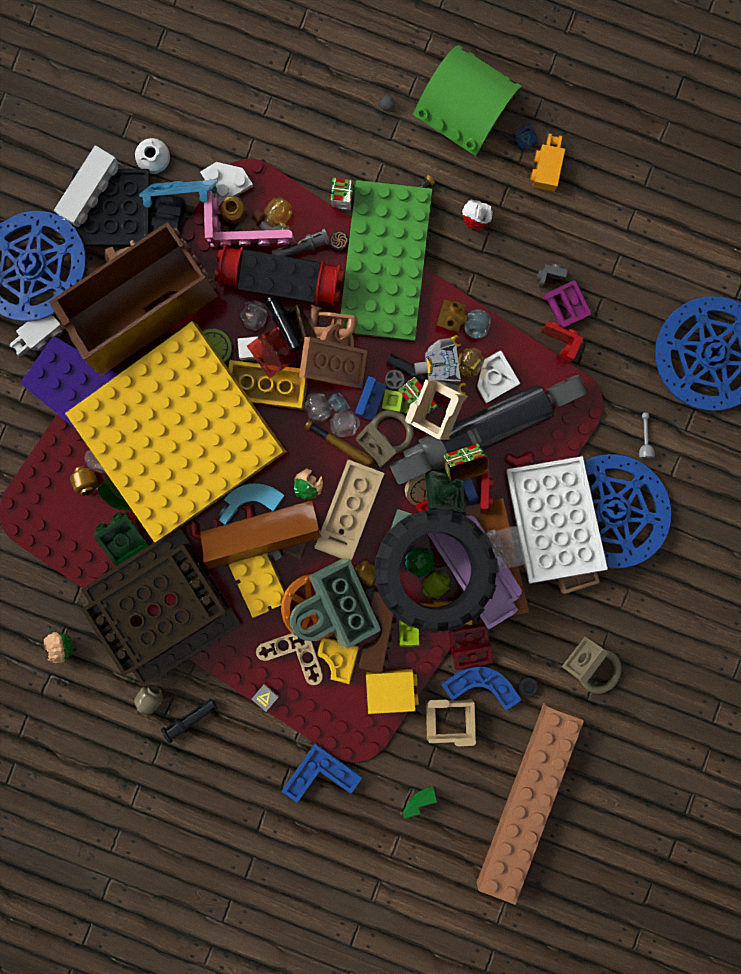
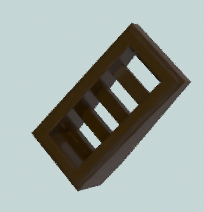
M295 305L288 311V320L302 346L301 348H303L305 337L316 339L317 337L301 305Z

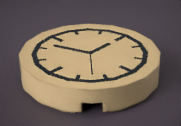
M428 471L412 479L411 482L410 480L407 482L405 495L411 504L417 505L441 493L443 482L434 472Z

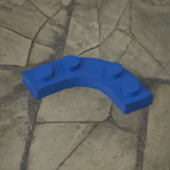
M476 666L462 669L441 683L451 700H454L473 687H484L497 697L505 710L521 701V698L510 682L501 673L489 667Z

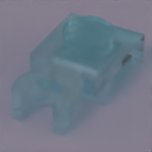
M340 392L334 393L329 397L328 401L336 412L343 413L350 409Z

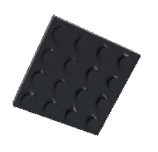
M72 169V181L80 169ZM118 169L116 174L110 177L106 190L101 191L97 204L87 213L86 221L80 224L79 228L72 224L81 236L84 246H131V240L137 243L150 234V207H145L143 205V197L139 196L141 192L150 186L149 169Z

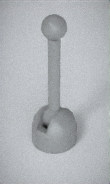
M645 412L642 414V419H644L645 445L639 450V458L650 459L655 458V451L648 444L649 414Z

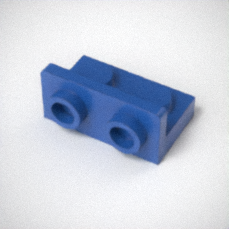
M368 376L355 415L372 421L376 416L386 385Z

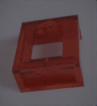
M278 327L260 335L247 345V348L269 379L300 359L296 352H290L288 344Z

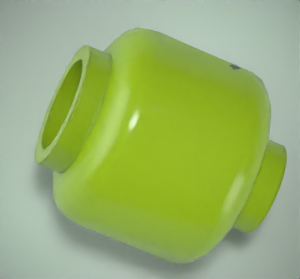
M434 571L424 579L423 593L429 599L439 600L451 590L450 584L452 582L443 571Z

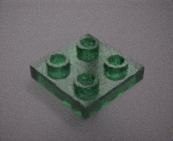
M436 471L425 473L428 510H449L460 515L466 512L463 481L455 479L451 482L447 473Z

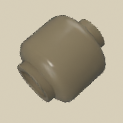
M146 685L140 689L134 699V703L140 713L152 714L156 712L162 703L163 695L159 687Z

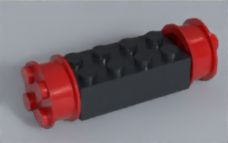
M225 244L223 249L218 251L217 261L219 262V270L216 269L215 281H218L219 287H223V285L234 286L235 290L241 289L315 302V304H318L319 301L331 303L332 307H334L335 302L340 300L341 289H338L339 283L343 282L344 270H341V264L331 266L326 265L325 261L318 262L249 250L241 247L240 250L229 248L228 244Z

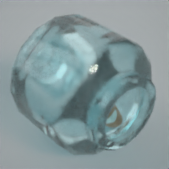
M472 310L467 316L464 330L472 338L486 336L491 325L490 315L483 310Z

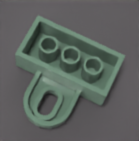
M340 559L309 575L316 595L298 604L290 616L291 630L298 638L306 641H315L334 632L339 645L345 648H350L381 630L353 565L348 559ZM315 613L318 618L317 622L306 629H302L300 626L302 619Z

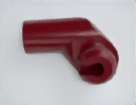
M526 452L524 455L517 457L508 453L505 462L517 468L529 466L534 462V454Z

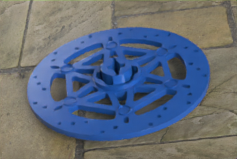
M45 211L20 213L0 224V250L2 251L0 287H6L20 298L19 304L14 305L3 299L0 295V314L16 321H37L55 314V311L49 301L63 293V288L69 289L85 276L87 258L81 236L64 218ZM32 226L30 233L10 243L6 241L14 232ZM48 227L57 231L63 236L65 243L58 245L43 234L44 228ZM35 238H37V249H32ZM29 240L25 250L16 247V245ZM42 240L51 244L53 248L42 251ZM11 250L20 253L17 259L10 253ZM57 253L55 256H53L51 259L47 261V255ZM71 254L70 273L66 282L61 281L64 257ZM9 257L14 265L5 271L6 260ZM58 261L57 272L54 275L48 267ZM14 271L16 272V276L5 279ZM48 273L53 281L45 280L43 276ZM20 281V292L16 291L9 284ZM38 281L47 285L34 292ZM26 282H31L28 293L26 294ZM53 289L57 291V294L48 301L31 306L32 299Z
M720 296L697 298L677 308L661 327L655 347L657 369L667 389L683 403L707 411L729 409L741 404V386L734 391H731L729 386L741 372V361L729 360L730 354L741 358V353L730 349L736 338L741 348V303ZM707 312H723L736 318V321L733 324L712 320L708 318ZM691 316H695L697 323L681 340L674 338L681 324ZM711 324L725 327L727 330L716 336ZM703 325L706 326L711 337L705 338ZM699 329L700 342L688 341L687 339L693 332ZM732 331L733 335L728 343H726L723 337ZM705 343H706V344L711 343V344H709L708 346H706V347L703 348V345H704ZM684 345L696 346V353L684 348ZM671 350L678 351L685 373L682 379L678 378L672 366ZM712 350H715V353L713 354L714 357L709 358L712 354ZM684 353L696 358L690 369H688ZM723 359V361H722L721 364L718 363V364H715V365H713V366L709 365V364H714V363H716V362H718V361H720V360ZM700 364L703 370L694 376L692 373L697 365ZM726 365L738 366V369L727 378ZM721 369L722 382H720L715 370ZM709 371L715 382L701 380L699 377ZM693 383L715 387L718 389L719 395L707 396L691 390L690 386Z
M606 454L584 461L587 476L593 474L596 480L590 487V492L598 487L600 499H592L593 504H597V510H595L597 524L602 522L605 525L599 531L601 541L620 545L623 550L622 553L604 552L607 568H626L645 561L663 544L671 523L670 500L661 480L643 463L623 455ZM605 469L622 470L632 474L634 478L632 481L607 477ZM610 482L622 484L626 487L617 494ZM602 483H604L607 489L609 490V495H604ZM643 485L648 488L653 497L656 513H651L647 509L640 491ZM631 488L633 491L628 500H626L622 495ZM635 495L639 499L642 510L630 505ZM631 511L642 515L643 518H631ZM620 518H624L623 521L620 520V521H617V522H615V523H612V522H614V521H616V520H618V519H620ZM628 522H639L638 528L630 535ZM646 524H652L653 530L650 536L642 545L635 548L632 543L633 539ZM623 526L625 539H623L617 527ZM611 528L617 540L602 537V534Z

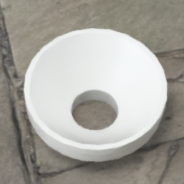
M150 138L143 140L137 146L135 159L140 169H149L150 174H157L168 166L170 152L162 141ZM148 148H154L156 154L154 157L148 158L145 156V151Z

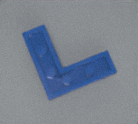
M315 743L281 792L297 803L320 771L351 794L361 781L362 776Z

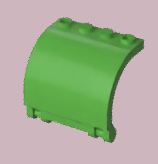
M457 45L447 54L433 74L413 115L476 156L497 119L511 99L519 93L522 85L510 81L511 78L501 74L475 57L471 52L467 53L464 51L462 46Z

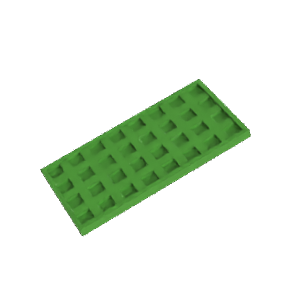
M356 180L341 314L358 318L353 334L415 341L432 189Z

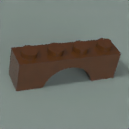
M374 590L371 608L381 621L382 631L379 638L373 644L362 648L359 668L382 673L383 668H387L389 657H386L385 654L386 649L391 648L392 638L389 637L390 630L395 628L396 619L393 618V613L386 607L379 591Z

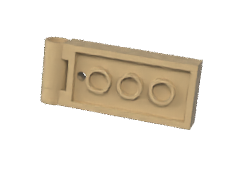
M351 460L347 461L321 530L322 538L317 540L315 549L341 559L352 560L384 476L383 472ZM343 529L344 534H340L339 530Z

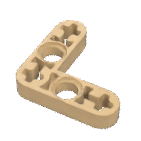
M290 633L258 646L256 655L263 661L296 651L307 683L317 685L322 681L323 673L312 641L305 640V644L297 642L294 644L296 647L292 648V641L289 637H293V640L298 639V637ZM286 640L289 643V648L286 651L280 650L278 647L279 641ZM271 643H274L277 654H274V650L270 651L267 657L260 653L263 650L262 647L265 646L266 649H270L273 647ZM306 652H310L313 655V661L310 663L303 661L302 656ZM315 663L317 667H313L315 674L319 673L316 681L313 678H309L311 675L310 668L308 670L305 668Z

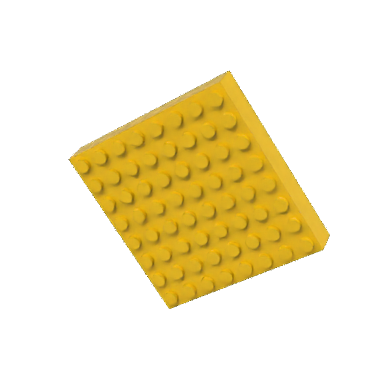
M190 322L65 413L154 542L162 541L286 453V450L203 331L194 322Z

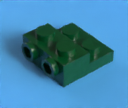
M121 511L112 516V521L107 524L105 522L100 523L95 527L96 531L94 532L95 540L116 567L149 546V543L138 530L137 524L127 511L123 514Z

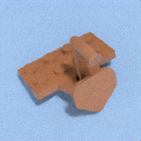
M311 304L309 323L317 339L312 337H305L299 377L362 389L367 350L354 347L352 334L355 331L358 318L351 315L319 312L322 308ZM318 316L332 319L331 325L328 327H317Z

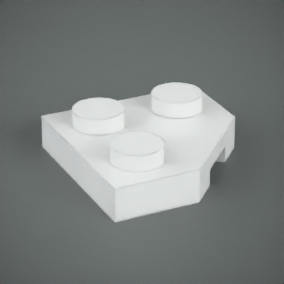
M215 162L200 172L205 180L218 179L216 184L217 191L213 194L218 198L220 204L226 197H237L253 187L244 169Z
M501 350L483 361L477 389L486 403L520 384Z

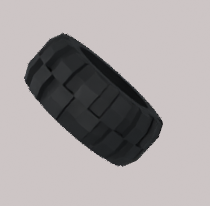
M435 509L411 514L397 522L388 531L376 555L374 570L379 594L386 607L397 619L409 627L412 626L425 632H450L462 628L464 624L472 619L475 620L485 610V605L489 599L493 598L497 587L495 581L496 573H499L497 557H495L492 549L493 544L486 533H483L476 525L477 523L464 515L462 516L449 510ZM437 532L453 537L464 547L470 560L471 575L466 589L455 601L444 606L428 607L414 602L405 593L400 581L399 566L403 553L415 539L428 533Z

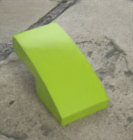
M385 389L382 409L408 413L411 405L400 392Z
M399 620L400 647L419 646V629L412 626L409 627Z

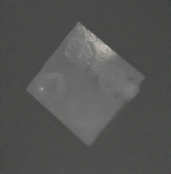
M521 525L497 531L491 530L486 533L493 544L492 549L495 557H497L498 571L530 564Z

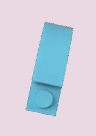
M264 484L243 485L226 496L224 500L230 505H225L221 510L219 521L225 525L228 524L238 509L250 501L260 502L272 511H275L286 495Z

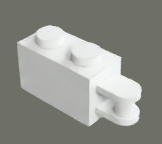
M55 314L41 320L28 321L16 331L20 336L11 342L10 347L15 348L18 356H22L30 349L41 351L46 347L51 338L59 337L65 327Z

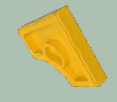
M325 638L321 640L317 656L323 658L329 664L331 680L350 684L359 646L353 645L350 648L340 646L335 639Z

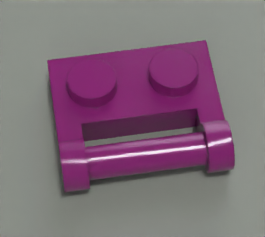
M575 280L543 295L545 300H548L558 323L562 325L561 328H565L591 315L589 307ZM557 295H560L570 316L567 320H565L555 299Z

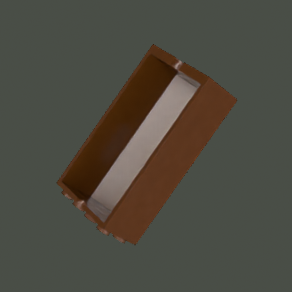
M166 222L49 301L62 325L68 331L83 360L102 376L217 298L218 295L214 291L217 288L176 226L172 228ZM171 292H177L176 294H174L173 296H171L170 298H168L167 300L153 308L151 311L146 313L145 309H147L148 307L162 299L164 296Z

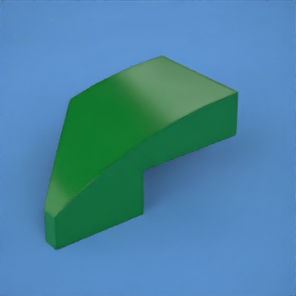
M433 786L414 794L403 811L404 819L420 815L419 807L437 803Z

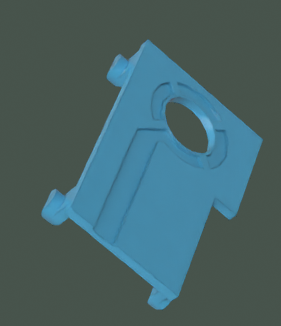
M218 179L155 183L141 192L139 196L143 197V205L147 208L152 205L151 196L160 197L161 195L199 192V200L206 202L208 200L207 191L216 193Z

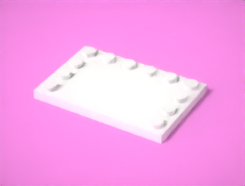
M583 456L507 469L506 474L529 584L606 571L607 564Z

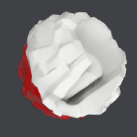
M469 200L462 210L464 223L468 228L479 231L484 226H488L492 220L493 212L491 211V206L486 203Z

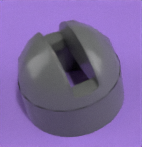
M387 94L378 105L384 111H391L395 106V101L390 94Z

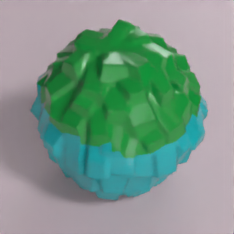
M412 547L411 551L405 556V567L413 576L423 578L434 569L435 556L430 549Z

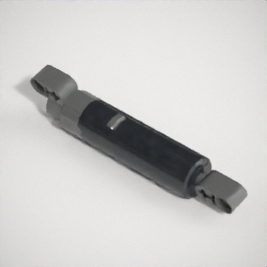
M580 375L572 376L547 388L548 394H546L542 386L536 385L454 423L449 440H439L432 435L419 439L418 445L402 452L404 455L403 459L390 465L397 484L405 483L430 470L435 473L445 468L444 454L474 444H479L481 449L484 450L553 418V407L562 406L587 394Z

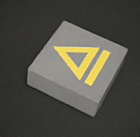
M264 684L253 696L252 700L266 712L279 695Z

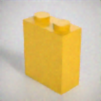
M412 669L382 671V673L375 671L366 672L368 714L415 711V705H419L418 693L414 694V686H417V674H413Z

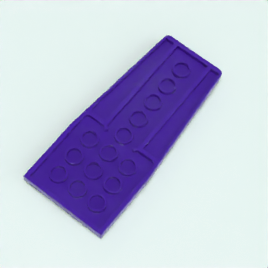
M53 337L26 373L21 383L76 429L65 413L119 374L110 369L100 376L83 360L77 349Z

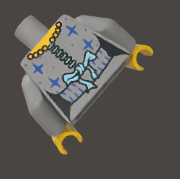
M455 335L452 338L439 339L425 353L426 362L415 363L416 375L427 373L428 380H437L463 393L461 387L466 386V384L460 383L457 347L461 346V344H456L454 341L459 337Z

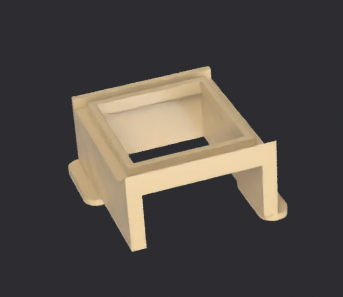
M426 379L417 403L411 404L405 420L407 423L439 440H449L461 406L468 396L437 380ZM436 391L451 399L441 427L425 419Z
M472 699L426 701L428 742H454L456 746H474L476 744L474 701ZM465 707L466 733L436 734L435 708Z

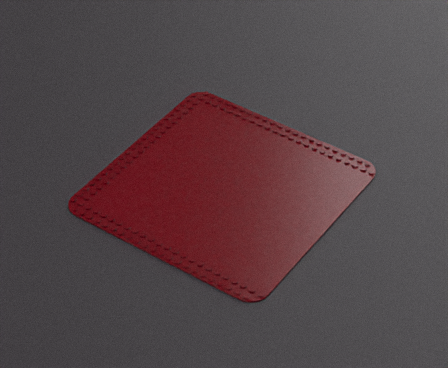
M241 159L229 164L243 168L253 184L252 188L237 197L243 202L246 209L245 216L251 219L257 209L264 213V219L257 225L261 231L290 230L294 237V242L306 238L307 234L313 235L321 232L323 228H325L329 239L331 234L338 230L345 232L348 239L350 238L352 221L350 217L332 207V205L268 163L257 159ZM200 201L181 229L180 234L186 239L187 244L217 288L214 291L218 297L111 370L120 374L190 322L198 324L202 331L218 329L229 337L232 343V354L230 359L225 362L228 369L230 360L241 361L239 358L238 338L262 337L264 342H267V345H269L270 355L266 356L267 362L256 363L300 368L303 348L296 352H290L279 325L273 321L272 313L269 307L265 305V301L275 295L241 289L235 290L234 286L228 285L219 287L218 281H215L216 269L219 270L217 255L218 251L222 250L223 247H220V245L219 247H211V243L209 244L207 239H205L204 202ZM218 214V221L221 222L222 232H234L233 230L239 223L230 224L223 219L221 214ZM256 243L244 248L272 253V250L281 248L283 245L270 243L269 246H259ZM231 244V247L229 248L240 250L242 246H239V244ZM325 244L317 247L314 251L309 249L291 256L318 262L325 261L326 265L331 266L341 264V270H344L343 282L339 283L338 289H341L340 300L335 302L334 307H332L331 303L319 301L318 304H315V302L281 297L284 309L289 311L295 305L300 304L308 321L312 308L311 304L321 307L322 310L319 312L341 314L349 244L342 251H336L331 245ZM423 266L415 341L352 334L354 347L367 350L362 389L308 379L304 410L253 404L286 450V453L238 487L247 484H264L277 489L286 496L276 510L312 500L321 532L347 461L358 462L326 442L318 434L311 430H305L306 423L311 418L315 425L328 433L331 432L368 454L355 439L371 423V420L355 415L368 376L375 378L377 382L385 384L387 373L397 370L386 364L391 353L415 366V363L426 362L425 353L428 352V348L437 340L452 338L458 335L459 338L454 341L456 344H461V346L457 347L460 383L466 384V386L461 387V391L465 392V395L468 397L464 400L455 423L536 385L542 386L546 394H548L547 388L575 375H580L587 394L556 408L553 407V418L483 450L489 459L490 477L493 478V489H489V496H493V500L503 498L516 550L520 544V537L506 470L517 467L505 462L508 453L520 457L526 452H532L534 454V462L531 465L577 457L600 422L603 413V398L598 385L589 375L571 363L562 362V357ZM171 292L164 296L162 299H160L159 301L145 309L146 313L151 311L153 308H155L156 306H158L159 304H161L177 292ZM444 299L451 302H459L466 306L465 314H468L465 326L461 325L459 332L437 326ZM246 313H251L254 316L248 318ZM318 316L317 327H328L331 325L332 319ZM471 333L477 334V335H479V336H478V337H473V336L471 335ZM501 350L520 384L486 403L477 389L482 364L486 358ZM402 373L404 375V384L413 379ZM436 391L433 400L438 406L425 419L441 427L451 399ZM383 394V397H382V400H381V402H380V405H379V408H378V410H377L376 415H377L378 413L382 412V411L387 410V409H382L384 394ZM57 414L5 490L0 501V522L3 530L13 542L84 588L116 567L94 538L97 525L102 522L107 524L112 521L111 518L116 513L121 511L123 514L127 511L137 524L138 530L149 543V546L154 541L133 510L113 508L101 498L97 489L94 494L86 497L75 493L70 477L78 467L83 466L92 469L99 485L109 480L110 477L78 431ZM389 417L383 419L378 424L377 430L386 436L391 446H399L405 441L406 429L398 419ZM413 426L414 439L409 448L418 445L419 439L430 434ZM403 453L392 456L381 468L375 461L369 467L383 472L384 476L351 560L353 567L356 563L360 564L363 561H368L375 566L376 555L381 542L391 529L397 509L411 514L418 512L416 506L411 504L405 495L407 482L397 484L390 468L391 464L404 458ZM445 468L435 472L443 482L442 492L449 488L451 489L459 503L461 510L459 514L465 516L464 507L470 505L461 483L451 482ZM305 469L312 470L310 476H314L317 479L316 482L322 476L323 488L321 494L314 499H302L294 493V478ZM482 476L471 478L479 502L471 505L481 503ZM228 494L181 526L203 563L202 542L195 540L190 535L189 524H191V521L197 523L198 532L214 528L213 520L218 519L219 521L221 510L225 505H230L224 500ZM250 501L238 509L228 524L246 519L245 511L242 508L253 504L254 517L272 512V510L260 502ZM340 529L339 533L344 534V530ZM425 534L415 539L403 553L399 566L401 585L411 600L418 604H433V600L436 599H429L423 593V581L429 575L423 578L415 577L405 567V556L411 551L412 547L431 550L428 534ZM315 539L308 541L301 559L284 553V548L280 549L284 557L276 561L274 557L271 559L285 590H287L296 579L313 574L341 558L315 549L318 540ZM229 564L212 569L207 568L242 625L196 653L189 660L252 702H254L252 700L253 696L266 684L279 695L267 712L313 743H317L338 759L347 762H362L379 754L409 711L368 714L366 672L372 671L360 669L359 663L362 648L373 644L381 634L382 624L378 616L374 614L381 630L355 644L359 646L350 684L331 680L329 664L323 658L317 656L323 677L319 684L310 685L305 679L296 651L267 661L260 660L256 655V650L260 644L291 633L283 621L281 605L274 609L270 606L271 609L252 618L237 585L241 582L239 579L235 580ZM434 566L430 574L434 571H443L452 582L450 584L451 590L439 600L455 601L464 590L448 566L440 568ZM310 582L311 593L313 597L316 592L314 590L312 583ZM304 585L294 593L305 599ZM377 585L375 588H363L370 606L374 590L378 591ZM173 594L166 596V602L169 605L176 603V597ZM291 600L290 612H292L293 609L299 603L295 602L294 600ZM152 604L149 607V613L157 616L159 613L158 606ZM393 614L396 623L394 630H390L389 637L392 638L391 648L386 649L385 656L389 657L387 668H383L382 671L412 669L413 674H417V686H414V694L418 693L419 696L451 648L449 631L433 633L419 629V646L400 647L399 619ZM135 615L132 618L134 623L141 626L142 618ZM311 617L309 619L307 628L313 625ZM215 619L212 620L211 622H209L208 624H206L205 626L201 627L200 629H198V630L195 631L194 633L190 634L189 636H187V637L184 638L183 640L179 641V642L176 643L175 645L171 646V647L173 648V647H175L176 645L180 644L181 642H183V641L186 640L187 638L191 637L192 635H194V634L197 633L198 631L202 630L203 628H205V627L208 626L209 624L213 623V622L215 621ZM334 633L328 637L337 640ZM289 637L292 641V648L296 647L294 644L297 642L305 644L303 639L293 640V637ZM281 640L278 643V647L280 650L286 651L289 648V643L286 640ZM321 640L312 641L316 655L318 654ZM271 643L273 647L270 649H266L265 646L262 647L263 650L260 653L267 657L268 653L274 650V654H277L274 643ZM310 652L303 654L304 662L310 663L313 661V655ZM315 663L310 667H305L306 670L310 668L311 675L309 678H313L314 681L319 676V673L315 674L313 667H317Z

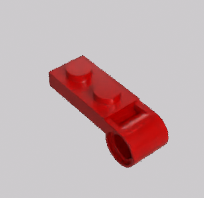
M489 469L485 474L479 475L482 476L481 514H488V508L493 506V496H489V489H493V478L490 477Z

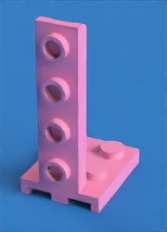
M207 191L208 200L204 202L205 239H207L209 244L211 243V247H219V245L224 247L225 244H228L229 247H231V244L248 247L256 243L259 246H269L270 243H278V245L284 246L289 245V242H294V237L290 230L222 232L221 222L218 221V214H221L220 202L218 203V198L214 196L212 191Z

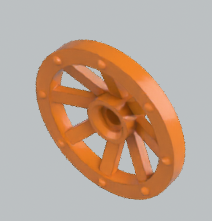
M309 575L302 576L292 582L282 599V618L292 634L294 633L290 627V616L292 613L290 612L291 600H294L300 604L312 597ZM302 585H304L305 599L294 594ZM315 613L302 619L300 625L302 629L307 628L310 617L313 624L317 622L318 618ZM331 632V633H329V634H327V635L323 636L322 638H320V639H318V640H315V641H319V640H323V639H325V638H328V637L331 636L334 632Z

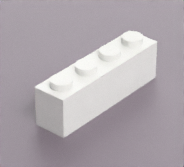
M95 145L54 211L60 217L79 228L80 224L86 221L89 210L97 204L101 191L106 190L110 177L116 174L119 165L116 158Z

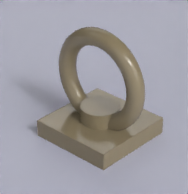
M385 410L378 413L371 423L355 438L380 468L392 456L407 450L413 442V425L406 422V416L401 412ZM389 417L401 421L406 429L405 441L399 446H391L386 436L377 430L380 421Z
M587 637L581 640L562 666L579 679L582 686L588 692L594 694H602L611 690L619 681L622 671L621 662L616 654L604 650ZM605 658L610 659L614 666L611 679L602 686L590 684L588 680Z

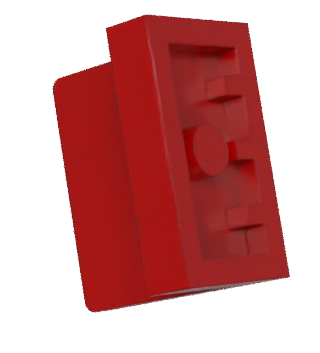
M547 322L542 328L541 333L566 343L560 355L563 356L561 361L569 364L574 360L583 337L579 336L580 333L575 330L569 329L567 331L561 328L562 325L557 322Z

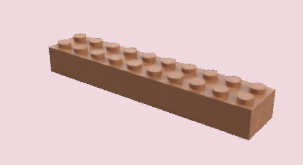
M543 703L478 877L477 887L480 892L516 905L584 722L580 716Z

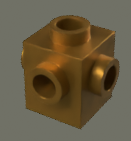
M444 299L437 326L459 332L460 326H465L468 314H465L466 306L459 302H451Z

